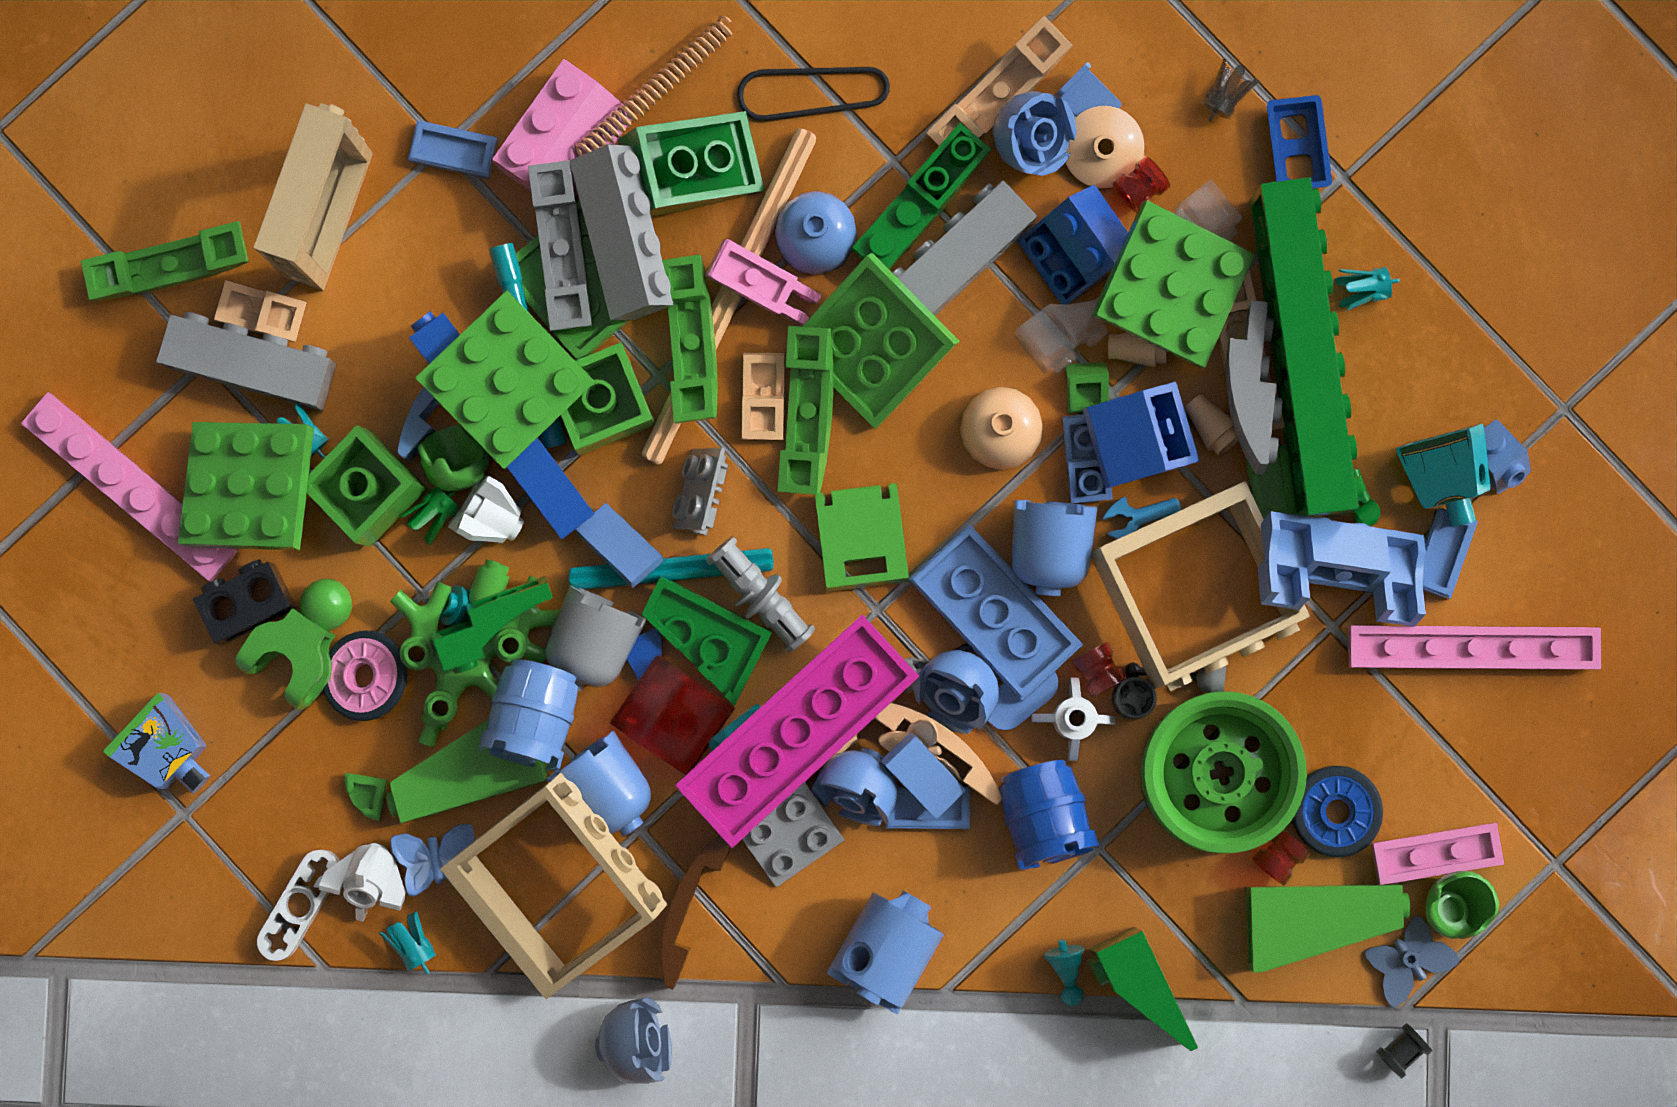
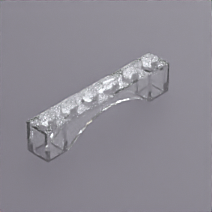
M1212 179L1179 203L1174 214L1228 241L1238 234L1234 227L1242 219V216ZM1099 298L1093 301L1070 305L1049 304L1017 328L1014 337L1044 374L1052 368L1058 373L1077 358L1073 354L1077 348L1084 343L1091 348L1109 333L1105 328L1109 323L1092 316Z

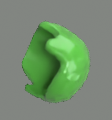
M460 425L436 431L428 435L418 446L420 462L426 477L431 484L443 491L455 492L474 486L483 478L489 465L488 453Z
M1456 871L1444 875L1428 891L1425 906L1427 922L1438 934L1451 939H1466L1480 934L1497 917L1500 903L1494 886L1481 875L1471 871Z

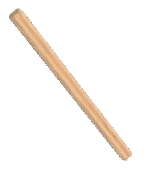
M798 128L795 131L741 244V247L760 257L777 224L778 216L785 207L816 143V136L810 131ZM721 286L711 306L716 349L742 297L724 286ZM671 392L642 450V456L655 464L663 462L681 423H674Z

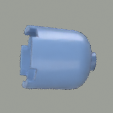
M1015 500L1011 561L1016 577L1024 583L1036 586V594L1061 596V588L1075 587L1082 583L1088 575L1091 564L1097 507L1046 501V504L1034 503L1031 500Z
M614 730L570 759L572 762L564 768L554 771L546 778V781L549 782L562 773L568 781H571L578 787L582 799L593 813L604 819L610 834L619 831L623 837L643 823L640 815L648 808L651 800V788L646 778Z

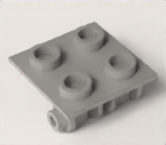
M724 448L692 449V453L685 459L682 468V477L685 479L682 494L677 496L672 509V516L675 519L673 529L691 530L692 533L707 536L708 529H713L717 508L711 507V504L719 505V500L714 499L713 496L714 492L722 493V488L717 487L716 484H724L728 464L725 463L726 455H724Z
M804 782L742 840L773 884L778 887L843 842L844 838Z

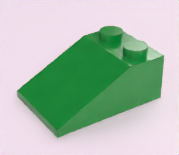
M746 111L635 127L617 139L618 145L633 146L634 153L640 164L639 172L644 192L650 202L651 217L676 213L765 191Z
M1133 927L1089 948L1093 958L1087 960L1097 983H1100L1101 986L1107 984L1110 989L1189 1051L1198 1048L1142 930Z

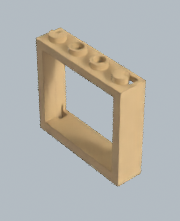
M306 103L253 249L285 278L324 290L373 153L364 142L365 139L358 134V129L352 126V121L343 116V109L332 104L328 106L320 103L319 107Z
M1246 481L1092 552L1091 558L1154 689L1167 685L1169 691H1173L1192 682L1190 673L1202 667L1206 674L1218 670L1229 664L1226 656L1238 650L1242 657L1254 653L1265 647L1262 639L1274 633L1278 640L1300 631L1297 625L1298 622L1310 617L1305 604L1300 610L1277 607L1281 614L1280 617L1174 667L1166 669L1115 560L1230 508L1259 567L1264 560L1261 523L1264 519Z
M562 773L540 788L440 868L546 1000L652 922L667 906L658 886L643 875L636 866L632 854L618 844L610 834L604 819L593 813L582 799L578 787L571 781H568ZM547 800L637 911L566 965L562 963L476 856Z

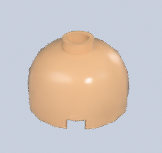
M996 387L984 390L970 401L962 415L960 434L963 446L973 460L987 467L1006 470L1018 467L1032 457L1041 442L1043 424L1040 412L1030 397L1016 389Z

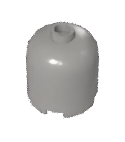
M570 585L546 643V659L550 666L574 675L576 677L575 684L579 687L578 691H582L584 685L595 688L607 686L614 682L620 674L646 619L631 610L625 613L612 607L613 601Z

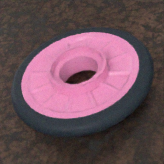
M357 631L343 637L331 648L329 655L332 661V674L323 691L327 701L336 712L351 720L370 721L384 716L395 707L405 690L407 667L400 659V648L392 639L375 631ZM368 664L373 670V679L366 687H360L355 679L356 671L362 665Z

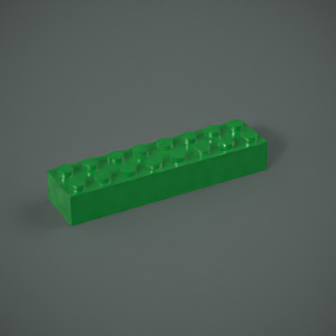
M1311 177L1262 183L1249 201L1264 302H1268L1266 316L1274 317L1270 346L1278 398H1282L1281 412L1285 428L1282 429L1284 443L1287 445L1297 515L1312 518L1346 516L1359 509L1358 501H1363L1364 493L1360 476L1354 477L1352 460H1356L1358 455L1356 439L1354 435H1348L1346 419L1351 418V402L1348 393L1342 394L1340 378L1345 377V361L1342 352L1336 353L1334 336H1339V320L1336 311L1330 312L1328 295H1333V279L1330 270L1324 271L1322 255L1327 254V238L1324 229L1318 230L1316 214L1321 213L1320 192L1318 188L1312 189Z

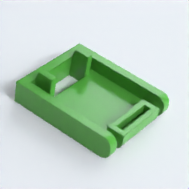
M897 483L888 484V495L890 498L882 499L880 485L831 491L833 504L831 506H825L823 492H820V495H815L827 592L909 582ZM885 558L887 571L885 573L846 577L844 565L846 562Z

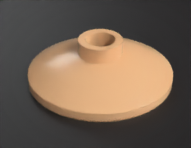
M1111 106L1093 107L1075 117L1076 138L1075 141H1069L1066 153L1071 154L1065 162L1071 174L1083 184L1088 186L1095 184L1097 188L1115 187L1130 179L1138 170L1144 155V139L1136 121L1128 113ZM1102 139H1108L1112 143V151L1108 155L1101 154L1098 150V143Z

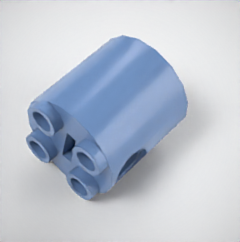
M902 890L898 898L889 901L872 892L826 973L847 986L849 984L857 989L856 993L876 1005L880 1004L898 1015L945 934L929 924L928 912L931 906Z

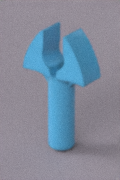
M1123 497L1111 506L1103 516L1102 521L1113 518L1116 515L1131 518V521L1127 523L1123 530H1115L1106 535L1117 540L1137 531L1142 524L1163 519L1180 511L1181 505L1177 498H1172L1135 509L1128 506L1127 498Z

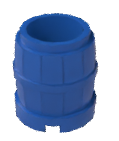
M1054 760L1037 764L1001 778L1002 786L999 788L1005 814L1004 822L1009 827L1017 849L1014 855L1019 870L1040 867V861H1043V863H1058L1093 851V848L1100 846L1095 830H1090L1085 808V796L1080 791L1072 768L1066 766L1065 760Z

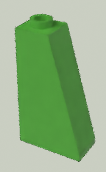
M486 720L389 782L392 792L386 793V799L392 817L399 816L400 823H407L547 782L546 778L549 775L548 771L545 770L546 764L536 760L534 767L525 766L490 755V748L482 751L479 750L478 747L483 730H487L488 720Z
M1403 885L1245 886L1247 969L1253 973H1262L1404 928V918H1409L1410 915L1408 893H1403Z

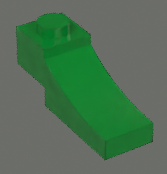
M545 576L467 603L466 607L471 620L432 633V639L444 672L453 669L454 673L457 674L478 666L477 660L484 658L483 647L504 625L524 611L552 599L553 596Z

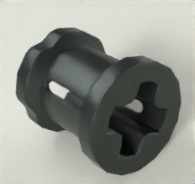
M1407 1023L1402 1026L1403 1032L1385 1049L1380 1047L1376 1051L1380 1058L1401 1079L1406 1076L1405 1070L1421 1055H1429L1433 1051Z

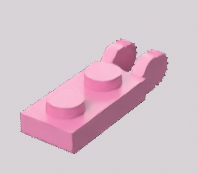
M728 239L722 240L705 274L707 278L775 315L780 314L801 326L809 320V317L804 312L785 304L790 293L792 292L802 300L818 304L821 298V294L798 282L796 276Z

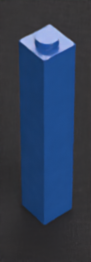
M430 311L411 325L415 333L408 339L429 365L460 334L444 313L435 318ZM538 438L506 467L560 539H563L595 515Z

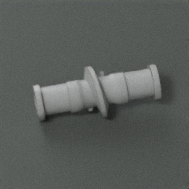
M731 536L718 546L705 561L709 565L714 564L729 580V585L742 595L734 603L735 606H740L747 602L750 604L745 618L749 619L758 613L761 621L767 627H771L786 644L784 647L786 652L791 653L814 633L816 628L812 624L807 625L792 609V604L776 591L782 578L778 574L765 578L760 568L754 562L751 563L735 545L737 542L736 538Z

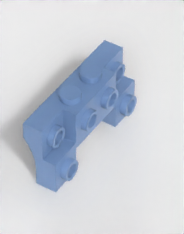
M1273 511L1261 523L1264 560L1257 569L1262 605L1300 610L1310 598L1309 583L1373 592L1376 621L1415 627L1426 615L1423 595V568L1426 556L1424 535L1369 527L1364 523L1350 524L1331 521L1326 517L1312 518Z

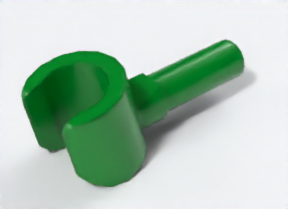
M1356 469L1354 470V477L1360 476L1362 480L1364 498L1363 501H1360L1362 505L1359 506V509L1353 511L1352 514L1357 523H1364L1371 527L1377 523L1381 510L1378 504L1370 498L1360 470Z

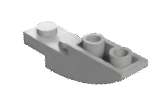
M1251 300L1247 311L1244 340L1230 338L1226 350V392L1230 416L1244 455L1255 474L1264 475L1268 463H1275L1277 458L1278 438L1271 437L1272 423L1280 422L1282 398L1275 397V383L1260 382L1267 381L1270 357L1262 356L1264 341H1271L1274 317L1266 316L1268 302Z

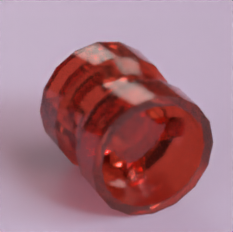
M1148 156L1140 159L1130 174H1122L1113 181V186L1121 199L1135 213L1138 212L1142 201H1149L1154 195L1161 196L1171 187L1163 171Z
M1108 641L1072 660L1077 672L1084 673L1087 680L1085 687L1091 697L1128 678L1123 668L1117 666L1113 661L1114 651Z
M1283 830L1275 838L1271 839L1267 849H1260L1252 860L1269 876L1284 886L1292 877V869L1297 864H1303L1311 853L1298 840Z

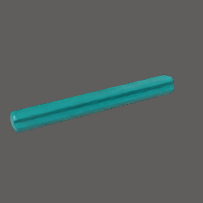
M763 548L742 551L751 563L754 562L760 568L761 572L773 570L774 561L771 549ZM710 554L663 558V562L638 584L658 582L660 576L675 581L724 575L714 564L709 565L705 561ZM608 564L569 569V584L577 589L582 588L586 590L629 585Z

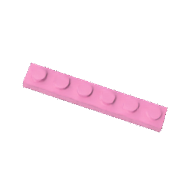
M47 392L22 421V425L208 581H213L239 551L233 548L184 547L178 544L183 503L52 393Z
M1348 626V668L1601 669V628Z

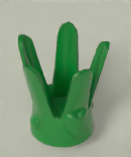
M435 487L422 498L423 501L398 517L403 518L420 508L407 521L409 527L418 530L437 515L425 536V542L431 545L446 520L450 516H454L460 507L450 498L455 492H450L446 495L441 489Z

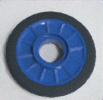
M1328 766L1316 770L1306 777L1304 796L1292 820L1297 834L1309 848L1329 857H1347L1362 851L1375 839L1382 824L1383 805L1377 788L1364 774L1350 767ZM1336 799L1345 802L1349 810L1346 820L1339 824L1331 822L1326 815L1328 804Z

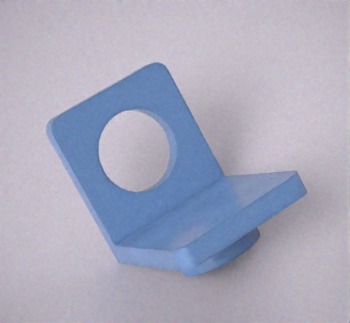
M1088 62L1079 69L1055 96L1066 101L1075 116L1097 106H1111L1119 109L1121 102L1089 70L1091 65Z

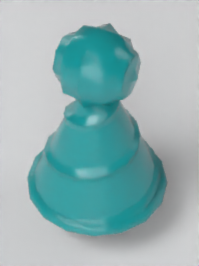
M1066 939L1058 940L1059 947L1045 952L1044 958L1055 970L1063 985L1066 986L1061 992L1063 1003H1066L1068 1006H1078L1084 1000V992L1076 985V980L1079 976V966L1085 948L1081 945H1067Z

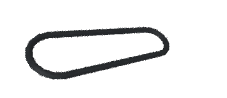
M875 67L760 69L749 73L743 78L738 87L737 99L742 111H746L747 116L758 121H771L873 107L881 104L887 98L890 83L885 73ZM874 73L882 79L884 84L881 96L872 101L770 115L755 114L748 109L743 99L744 88L747 83L754 77L761 75Z

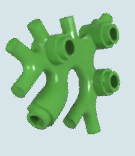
M486 558L484 565H479L469 590L468 603L504 591L510 579V576L507 575L510 567ZM529 575L526 582H529V581H532V580H535V579H538V578ZM436 581L428 603L423 606L417 605L400 590L389 601L406 617L411 627L410 637L401 646L400 659L407 668L412 670L431 668L436 674L437 681L435 690L427 695L424 702V713L421 721L425 724L418 742L434 747L440 729L446 730L448 723L455 717L458 708L457 700L466 688L477 686L491 699L493 698L499 683L491 675L489 663L496 655L507 662L523 657L543 664L546 658L545 648L531 643L528 635L533 628L553 626L559 610H541L536 605L524 611L504 625L482 649L484 658L477 660L478 666L455 674L453 669L444 672L432 639V633L438 631L439 619L452 587ZM512 637L518 641L519 646L515 651L508 652L503 648L502 643L506 638ZM413 646L422 647L425 652L424 658L421 660L412 659L409 655V649ZM437 700H443L448 704L449 709L446 713L438 714L433 709V703Z

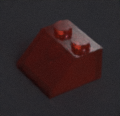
M657 654L614 715L610 724L684 775H687L695 768L708 749L709 740L719 733L735 708Z

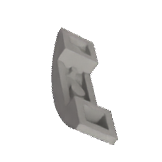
M570 161L529 165L528 171L533 207L536 213L550 331L592 326L584 251Z

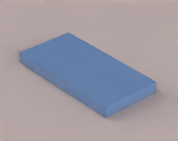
M970 524L909 579L913 587L970 648L989 665L991 670L1021 702L1083 647L1081 641L1026 583L1016 577L1013 569Z

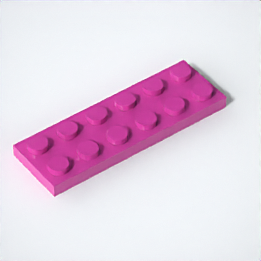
M862 614L675 786L729 846L733 848L909 687L919 675Z

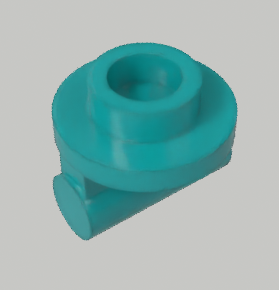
M458 585L452 586L440 617L444 625L451 627L470 620L466 607L470 589H465Z

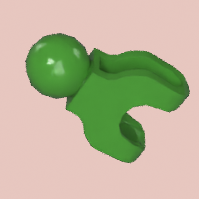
M319 579L303 590L299 601L300 611L292 608L284 619L278 622H267L255 627L235 659L236 666L246 674H257L262 672L275 657L286 655L292 663L293 674L284 692L285 699L296 710L309 707L329 682L332 674L329 646L336 636L330 630L338 628L346 622L353 608L348 589L341 582L334 579Z

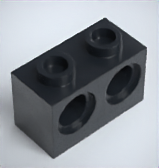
M258 559L239 568L240 575L225 582L224 578H219L201 587L203 594L193 598V601L215 644L225 645L253 631L255 627L289 613L292 608L297 609L276 564L268 561L262 563L261 559ZM266 579L271 585V594L265 601L258 602L253 596V588L257 582ZM229 598L234 606L233 613L228 619L221 621L216 615V606L222 599Z

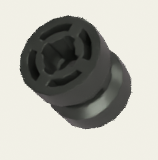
M1131 677L1120 682L1112 693V705L1115 711L1121 717L1130 720L1149 715L1155 708L1157 701L1153 685L1140 677Z

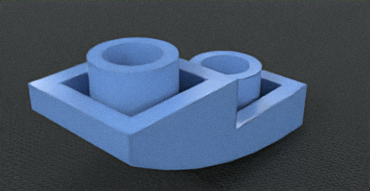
M1084 414L1062 416L1071 503L1113 499L1112 487L1107 489L1105 487Z

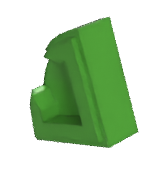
M345 773V789L354 806L363 815L381 821L388 779Z

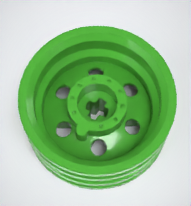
M1224 691L1203 694L1171 710L1151 732L1145 744L1140 763V783L1143 797L1155 821L1164 831L1180 843L1205 852H1243L1257 848L1275 838L1295 816L1306 787L1307 770L1305 755L1301 742L1290 723L1282 714L1266 702L1238 692ZM1212 724L1218 727L1219 737L1216 740L1205 738L1203 730L1206 725ZM1248 736H1254L1259 740L1260 746L1257 751L1249 752L1244 747V741ZM1184 753L1189 757L1190 761L1186 769L1181 770L1174 766L1173 758L1175 755ZM1215 762H1220L1222 768L1229 767L1231 771V777L1225 778L1227 782L1225 785H1221L1218 779L1212 780L1210 777V770H1215ZM1265 777L1269 780L1270 788L1266 793H1260L1255 789L1257 778ZM1189 794H1195L1200 800L1199 807L1192 811L1186 809L1183 803L1184 798ZM1229 806H1236L1240 811V817L1235 822L1227 821L1224 816V812Z

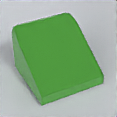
M1105 362L1065 365L1068 414L1084 413L1083 409L1109 401V372Z

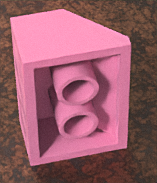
M563 59L492 160L498 170L531 192L529 165L570 161L579 157L575 148L576 143H581L583 137L588 138V132H593L594 127H599L601 121L606 122V116H611L612 111H617L618 106H623V104L600 83ZM621 109L622 114L631 122L632 119L626 111ZM615 114L616 119L626 129L627 125L622 121V119L618 115ZM609 120L611 126H613L621 136L623 132H621L618 129V127L615 125L613 121ZM603 125V127H604L605 131L613 138L614 143H610V142L604 137V135H603L600 131L597 130L598 135H599L607 144L615 145V143L617 142V139H619V138L615 137V136L611 133V131L609 130V128L606 127L605 125ZM591 136L593 142L602 147L598 140ZM585 141L587 147L593 151L594 148L591 144ZM579 146L582 154H586L587 152ZM572 171V177H573V183H574V189H575V196H576V198H577V197H578V191H577V187H576V183H575V179H574V175H573V171Z

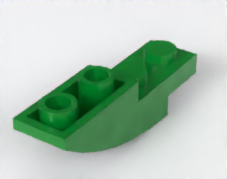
M959 123L910 178L902 192L856 242L851 251L861 260L873 253L890 270L899 258L911 249L990 153L991 148L962 123Z

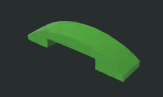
M239 221L200 230L199 235L128 253L116 251L81 260L90 301L120 298L174 287L214 276L249 262Z
M701 255L662 260L665 274L670 281V293L673 305L668 307L674 371V381L670 382L674 423L715 419L718 398L717 357L713 316L703 259Z
M788 326L786 367L791 368L786 450H780L778 492L820 495L828 456L833 409L831 330L829 328Z

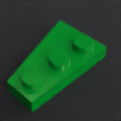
M660 576L642 612V615L676 649H679L697 667V670L707 680H710L724 694V697L735 706L772 631L663 576Z

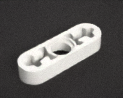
M315 850L308 853L301 861L258 935L257 946L265 958L278 961L290 957L296 951L329 895V892L321 891L318 896L313 889L299 885V881L301 878L305 882L311 881L315 874V869L311 867L312 861L318 862L326 858L328 860L327 869L338 863L340 860L333 852L329 850ZM322 876L317 879L313 887L319 888ZM298 892L305 894L311 903L309 912L303 917L294 916L288 908L290 897ZM281 914L286 921L298 924L300 928L298 931L293 927L289 928L283 938L288 944L287 948H279L273 952L270 949L273 942L268 939L269 934H278L285 925L284 922L277 921Z

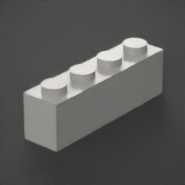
M607 144L570 160L610 320H636L672 306L671 285L668 276L665 274L660 254V242L654 231L650 215V202L644 192L639 172L640 164L634 153L633 146Z
M1004 180L995 188L989 184L973 199L976 206L969 213L964 215L960 211L953 216L943 227L946 234L936 243L931 239L924 243L913 255L917 261L906 271L899 267L893 272L935 316L1035 224L1037 215Z
M185 311L183 318L170 314L156 361L163 367L294 404L299 402L302 406L323 411L337 365L330 358H326L328 351L306 344L303 345L302 351L287 347L288 340L264 333L262 340L247 336L249 329L225 322L223 329L208 325L209 318Z

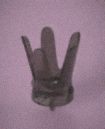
M1223 58L1216 81L1202 101L1203 105L1212 111L1208 118L1209 121H1212L1216 114L1222 118L1230 119L1231 115L1235 112L1234 108L1237 103L1259 83V79H1254L1253 81L1245 80L1238 86L1245 73L1243 65L1237 66L1232 72L1230 67H1226L1227 62Z

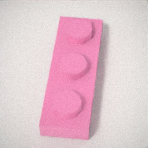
M1497 823L1371 843L1378 885L1504 864Z

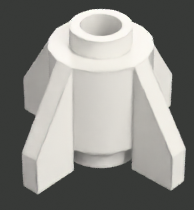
M484 475L478 483L472 486V491L466 498L461 510L450 521L448 528L472 541H488L499 544L504 543L506 539L513 541L524 523V519L520 518L521 508L516 505L502 483L490 476Z
M1071 677L1069 678V699L1062 701L1056 707L1053 714H1032L1031 722L1053 723L1059 735L1068 739V761H1077L1080 739L1088 737L1095 730L1097 724L1115 725L1116 716L1098 715L1092 703L1081 697L1079 678ZM1074 710H1078L1079 715H1084V722L1079 724L1078 727L1073 726L1069 721V715Z
M376 843L359 846L351 854L326 870L319 884V890L340 895L343 887L344 898L356 906V920L364 922L368 909L373 907L377 901H380V906L400 911L405 899V890L396 860L386 847Z

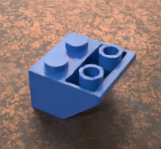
M1094 184L1069 196L1020 237L1017 242L1062 307H1065L1109 277L1128 231Z
M1176 382L1142 390L1083 409L1106 489L1200 462Z

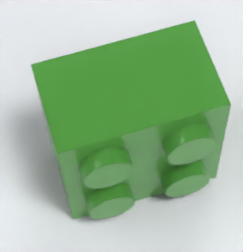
M622 342L576 360L583 370L595 381L561 414L574 449L579 456L655 425Z
M356 425L309 474L307 494L354 543L371 547L399 518L398 516L403 514L428 488L373 431Z

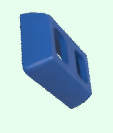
M1318 95L1269 101L1267 103V115L1276 182L1292 180L1287 176L1286 158L1307 155L1311 158L1312 189L1330 186L1332 184V174L1321 98ZM1303 116L1306 119L1307 137L1290 140L1284 139L1281 132V118Z

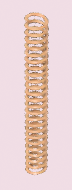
M719 16L718 21H713L712 26L706 28V32L702 31L700 37H695V42H689V48L684 47L683 53H677V58H671V63L665 64V69L660 68L659 74L655 73L653 79H648L647 84H642L641 90L637 89L635 95H630L629 100H624L623 106L619 105L617 111H612L611 116H606V122L601 121L599 127H594L593 132H588V138L583 137L581 143H576L575 148L578 155H583L579 146L587 153L591 152L585 141L591 144L594 150L600 148L593 142L591 136L595 137L602 147L607 145L598 135L597 130L610 143H614L613 138L605 131L603 125L608 127L615 137L620 138V134L611 126L609 120L613 121L621 132H626L625 127L616 119L615 114L628 127H632L631 122L622 114L621 109L626 111L634 122H638V118L629 110L627 104L631 105L639 116H644L643 111L634 103L633 98L639 102L644 110L649 111V106L640 98L639 93L644 95L645 99L652 106H655V101L646 93L645 88L649 89L657 100H661V96L652 88L650 82L655 84L663 95H667V90L658 82L656 77L660 78L669 90H673V85L664 77L662 72H665L674 84L679 85V80L670 72L668 67L673 68L681 79H685L684 73L675 65L674 61L678 62L687 74H691L690 68L681 60L680 56L684 57L693 69H697L696 63L687 55L686 51H689L698 63L703 64V59L693 50L692 45L698 49L704 58H709V54L699 45L698 40L704 44L710 53H715V49L705 40L704 35L708 36L715 47L720 48L719 41L710 33V30L714 31L721 42L726 43L725 36L716 28V24L720 26L726 36L732 37V32L722 23L721 19L728 23L731 20L725 16Z

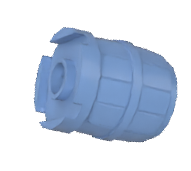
M513 659L511 665L504 668L496 693L493 694L487 730H483L478 749L482 751L490 748L489 754L530 767H534L536 760L547 763L545 770L559 771L564 752L561 750L574 719L573 713L579 688L575 684L576 677L552 666L528 660Z

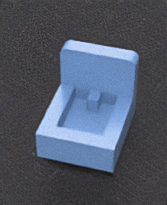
M1496 419L1484 427L1492 488L1500 494L1508 488H1514L1521 484L1531 472L1527 450Z

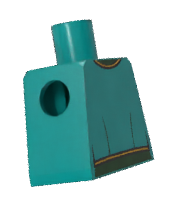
M1483 423L1411 442L1396 448L1400 461L1424 509L1445 504L1452 527L1476 521L1470 498L1490 491L1491 486Z

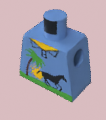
M157 693L103 750L107 756L158 789H168L178 780L194 794L210 778V775L195 762L207 745L168 694Z

